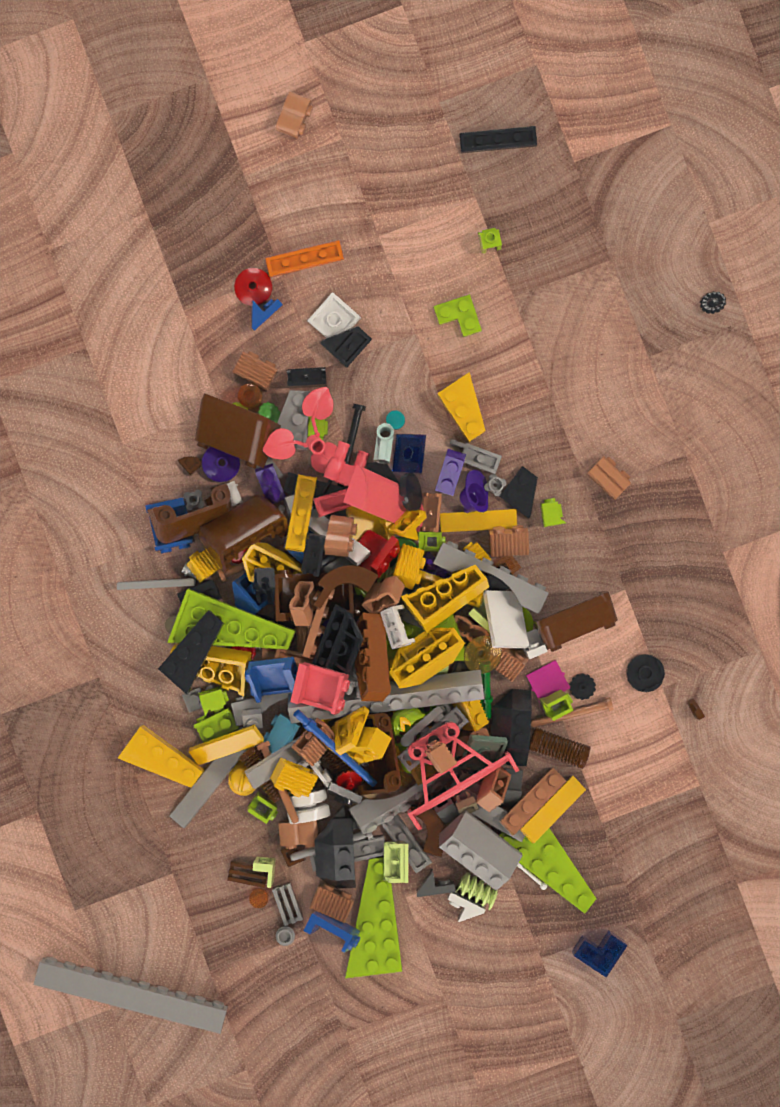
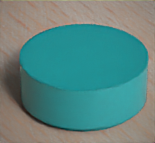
M394 410L388 413L386 423L390 424L394 430H398L404 426L405 417L402 412Z

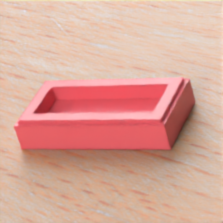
M348 488L314 498L313 501L318 516L323 517L350 507L351 505L343 503Z

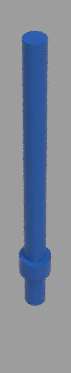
M300 710L295 711L294 716L303 724V727L308 732H312L371 787L376 786L377 781L346 752L339 755L335 751V742L317 727V723L312 718L306 717Z

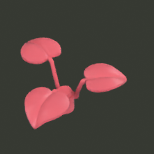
M321 387L311 391L302 403L303 414L312 416L311 422L315 432L314 435L309 436L304 443L293 440L294 436L291 431L285 428L276 429L269 435L263 447V452L271 458L282 460L288 459L295 454L294 444L304 446L305 448L308 447L313 452L310 459L311 466L317 472L325 473L329 459L334 457L337 446L331 442H324L319 437L320 433L318 432L315 418L324 420L333 411L334 403L329 389Z

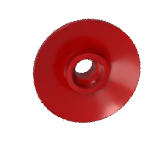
M246 269L235 280V294L245 305L252 306L253 300L259 306L265 303L271 296L272 281L268 274L261 269ZM255 283L256 288L250 289L249 285Z

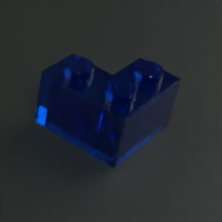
M608 930L599 945H596L582 935L573 948L572 953L574 957L607 978L628 945L625 940Z

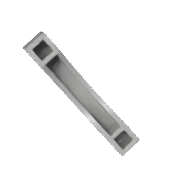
M453 542L442 543L433 564L450 572L464 570L476 565L480 571L492 574L508 585L521 606L538 614L540 613L549 594L545 591V586L535 583V585L527 583L528 578L520 574L515 577L510 574L511 570L500 566L498 569L492 566L494 562L484 557L481 561L475 558L476 553L467 549L462 552L457 549L459 545Z
M291 692L264 695L260 703H256L254 697L247 699L246 695L235 698V702H232L231 706L236 726L243 725L242 710L261 708L263 713L269 706L288 698V694H291Z
M458 765L457 767L453 768V771L459 779V777L462 775L460 766ZM449 771L427 784L428 795L440 791L449 782H455ZM416 783L406 792L387 799H365L360 804L350 808L349 811L363 835L371 833L380 824L391 821L398 813L406 812L411 805L424 801L423 785L418 786Z

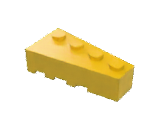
M473 565L452 574L449 578L440 579L428 587L419 588L414 593L405 594L401 598L410 613L425 632L428 633L489 588V584L479 568Z
M175 643V644H174V646L172 647V649H171V651H170V654L174 651V649H175L180 643ZM212 646L199 670L198 677L203 678L205 682H214L221 685L223 689L228 691L232 689L237 691L239 695L244 696L249 687V682L245 680V670H247L249 662H251V652Z
M142 725L118 757V759L190 788L194 786L205 771L204 768L145 725Z

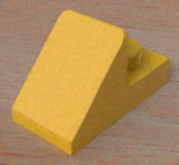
M406 510L388 529L389 533L418 541L416 528L427 518L426 511L416 510L410 512Z

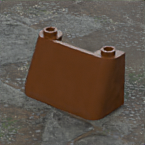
M204 393L200 404L194 440L198 442L197 446L208 449L209 446L246 461V466L254 469L257 466L264 468L269 456L263 452V447L269 435L274 430L280 429L281 425L262 415Z
M227 483L210 488L211 494L204 500L207 507L176 517L175 511L168 505L148 509L147 512L157 539L161 543L167 544L197 534L202 525L210 523L229 512L231 496Z
M254 495L248 501L210 523L202 525L198 536L224 573L232 568L230 562L233 558L235 560L239 559L238 553L268 535L274 538L275 534H278L281 539L287 536L288 523L284 514L263 495Z
M277 570L278 574H275L274 598L275 622L293 621L289 604L295 596L294 589L300 581L313 582L316 592L318 590L322 591V588L317 586V583L327 573H320V576L317 577L310 573L289 574V570ZM342 584L335 587L332 600L328 599L326 607H329L326 619H330L335 604L350 611L354 617L353 585Z
M386 713L368 714L364 727H377L392 739L383 758L368 762L369 774L377 781L376 786L371 787L364 780L361 785L357 786L358 795L396 791L401 786V776L390 717Z

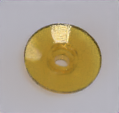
M480 636L473 639L467 645L464 652V661L471 671L481 670V674L488 673L499 664L502 650L501 648H492L491 637ZM481 650H483V654H482V655H478V653H479Z

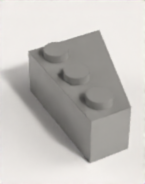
M290 390L277 423L281 425V428L292 432L293 440L305 443L308 438V416L302 412V403L310 392ZM294 444L296 450L308 451V447L305 448L304 446Z

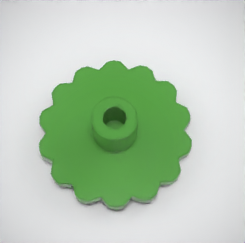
M266 402L259 406L257 413L277 423L281 412L274 403Z

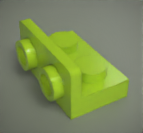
M230 707L213 711L214 715L210 717L204 715L196 719L197 723L193 726L197 729L203 743L240 728L236 726Z

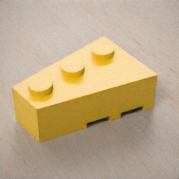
M469 372L437 393V397L468 443L486 431Z
M332 726V727H331V730H332L334 733H335V726ZM363 727L356 747L346 753L358 764L383 758L392 738L377 727Z

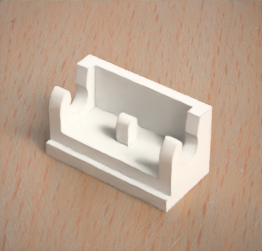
M404 605L392 606L380 612L392 649L408 646L415 642V638L408 639L399 613L401 609H405Z

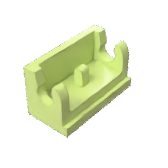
M384 842V881H388V883H408L407 842Z

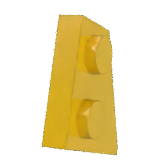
M363 706L335 722V751L339 755L356 747L369 714L367 707Z

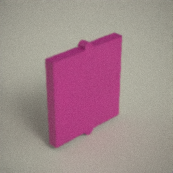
M556 660L526 675L532 686L531 690L535 692L538 700L559 690L564 692L570 689L564 677L565 673L561 671Z

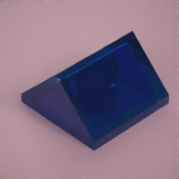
M396 434L392 472H412L416 475H422L426 435Z

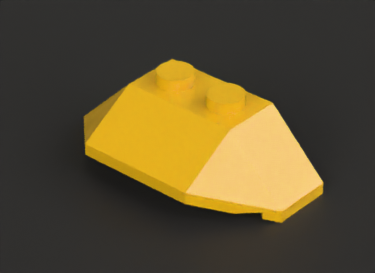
M257 542L251 545L242 557L248 580L253 583L254 568H274L275 574H278L277 570H289V574H303L301 571L302 564L296 558L268 543Z
M433 628L428 633L424 631L415 637L414 643L397 650L389 673L400 689L421 685L453 663L465 643L454 628Z

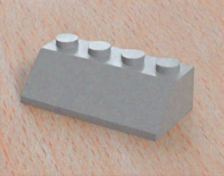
M466 810L439 833V848L496 891L511 878L522 858L521 852Z

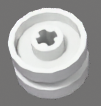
M325 787L313 788L309 797L303 795L297 797L291 793L289 794L299 818V822L295 824L315 821L330 816L329 805L320 803L327 799ZM288 815L289 823H290V824H293V823L291 822V819H290L289 815Z

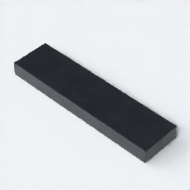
M536 126L459 133L461 154L537 147Z

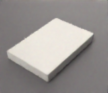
M486 590L483 592L492 648H527L529 643L523 610L513 591Z

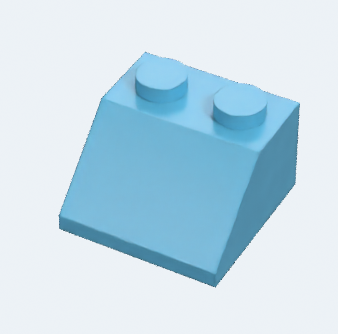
M282 712L279 716L275 715L270 724L274 727L270 733L266 732L264 736V742L269 741L271 744L269 746L271 754L293 741L301 722L291 724L290 717Z

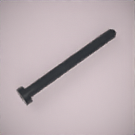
M353 403L352 408L355 411L347 444L350 447L344 460L345 464H350L362 411L366 410V406Z

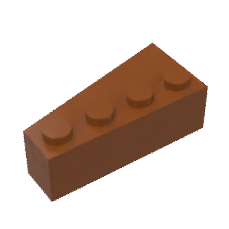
M362 613L356 624L363 637V642L354 662L361 701L383 702L391 692L386 630L381 614Z

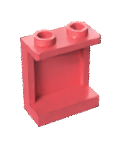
M307 662L301 663L298 667L290 702L307 704L330 711L331 714L336 715L345 706L343 698L350 686L349 675Z

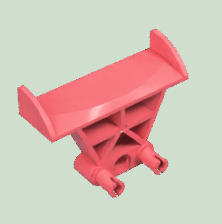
M339 441L334 457L329 459L323 477L348 487L343 503L395 523L407 510L402 503L405 500L404 496H401L399 493V484L365 469L370 454L358 450L354 465L345 464L344 460L350 445ZM421 504V507H420L419 510H423V511H424L423 505ZM423 522L416 528L417 532L421 531Z
M446 722L412 742L408 747V754L411 759L420 760L425 804L413 811L411 808L407 810L418 830L422 829L416 818L417 815L454 796L509 761L515 773L518 772L519 769L511 754L505 751L504 757L492 763L457 738L460 730L454 722ZM430 736H437L439 741L445 744L452 741L450 753L453 754V757H455L457 743L470 752L456 760L457 764L444 773L436 772L426 778L424 763L433 765L430 759L425 758L427 755L424 752L428 749L426 746ZM473 756L478 757L489 765L462 782L459 781L453 771V768ZM449 771L457 785L428 801L427 784Z

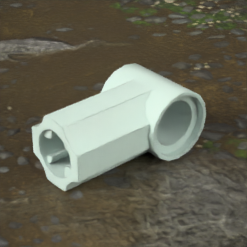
M383 423L377 428L373 461L379 464H390L394 440V429L390 424ZM383 431L390 432V436L385 438L380 434Z

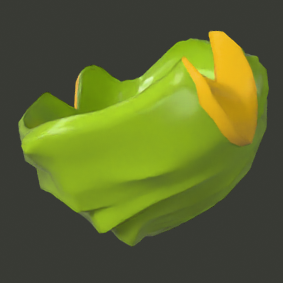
M418 708L396 710L391 718L393 734L399 735L400 731H409L410 726H415L425 717V714L421 713Z

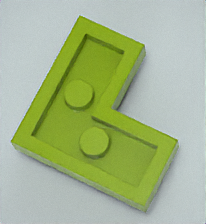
M470 294L433 307L439 325L458 320L463 338L482 332Z

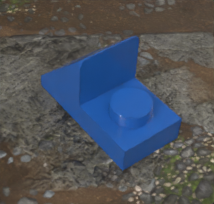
M271 299L263 306L265 310L262 311L252 300L251 328L255 331L283 304L278 299L275 301Z

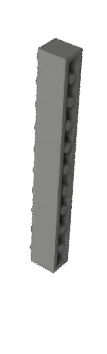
M481 670L434 675L421 685L401 689L395 681H390L391 692L383 702L361 701V699L356 697V687H354L350 695L344 694V709L336 715L331 714L330 711L307 704L290 702L292 694H288L291 724L300 723L294 716L296 710H300L306 717L312 718L315 721L316 718L324 720L345 717L363 706L367 707L369 714L483 700L484 691Z
M53 957L43 958L39 962L34 985L219 1034L222 1031L228 1006H225L223 1002L206 1001V998L201 996H187V993L183 991H176L175 993L168 991L169 989L164 986L156 988L150 986V983L145 981L137 983L125 976L118 978L106 971L99 973L94 971V968L87 966L83 968L77 967L72 962H58Z

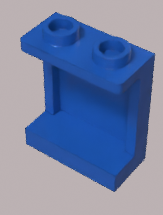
M183 497L145 505L146 512L154 507L168 505L173 508L176 517L188 513L186 499ZM151 523L156 546L155 551H160L161 554L172 552V548L178 546L180 550L190 548V544L195 543L193 535L171 543H161L157 539Z
M294 657L249 662L248 668L245 670V680L249 682L250 692L254 696L256 703H260L264 695L290 692L292 694L298 667Z
M317 911L311 914L303 930L308 934H312L322 927L345 940L341 950L343 953L352 950L353 947L356 948L361 938L358 936L360 930Z

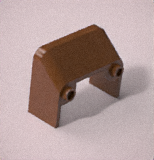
M601 591L599 592L600 595L540 620L534 619V627L537 629L546 649L554 652L561 649V644L602 627L606 630L615 626L618 618L609 592Z

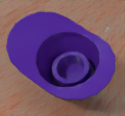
M478 470L469 471L466 476L465 487L459 495L460 502L466 513L474 511L483 513L488 509V491L484 489L487 481Z

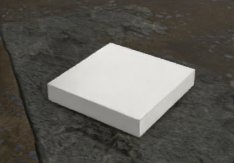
M332 292L307 321L324 337L328 338L353 328L361 317Z

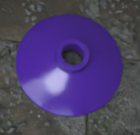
M210 447L203 455L202 468L206 476L211 480L226 482L234 478L238 473L240 459ZM220 459H223L225 461L224 466H220L218 464V461Z

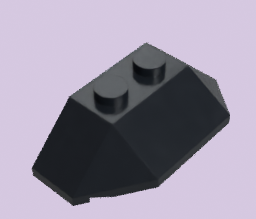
M335 604L312 664L350 675L363 642V637L352 613L338 604Z
M511 689L492 707L490 736L507 738L508 743L505 751L511 754L517 766L527 767L530 746L532 695L531 690Z
M333 817L314 840L316 876L336 889L356 888L353 818Z

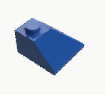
M246 573L232 582L235 606L256 615L269 605L266 594L260 596V603L256 600L254 583L248 580Z

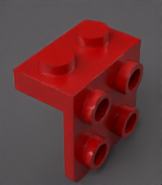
M367 530L359 540V543L370 551V556L358 566L374 572L378 575L377 578L379 579L382 573H385L392 559L398 555L400 551L399 540L394 536L387 540L375 532Z

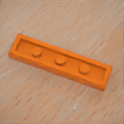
M338 240L268 257L265 260L271 278L342 261L344 257L340 241Z

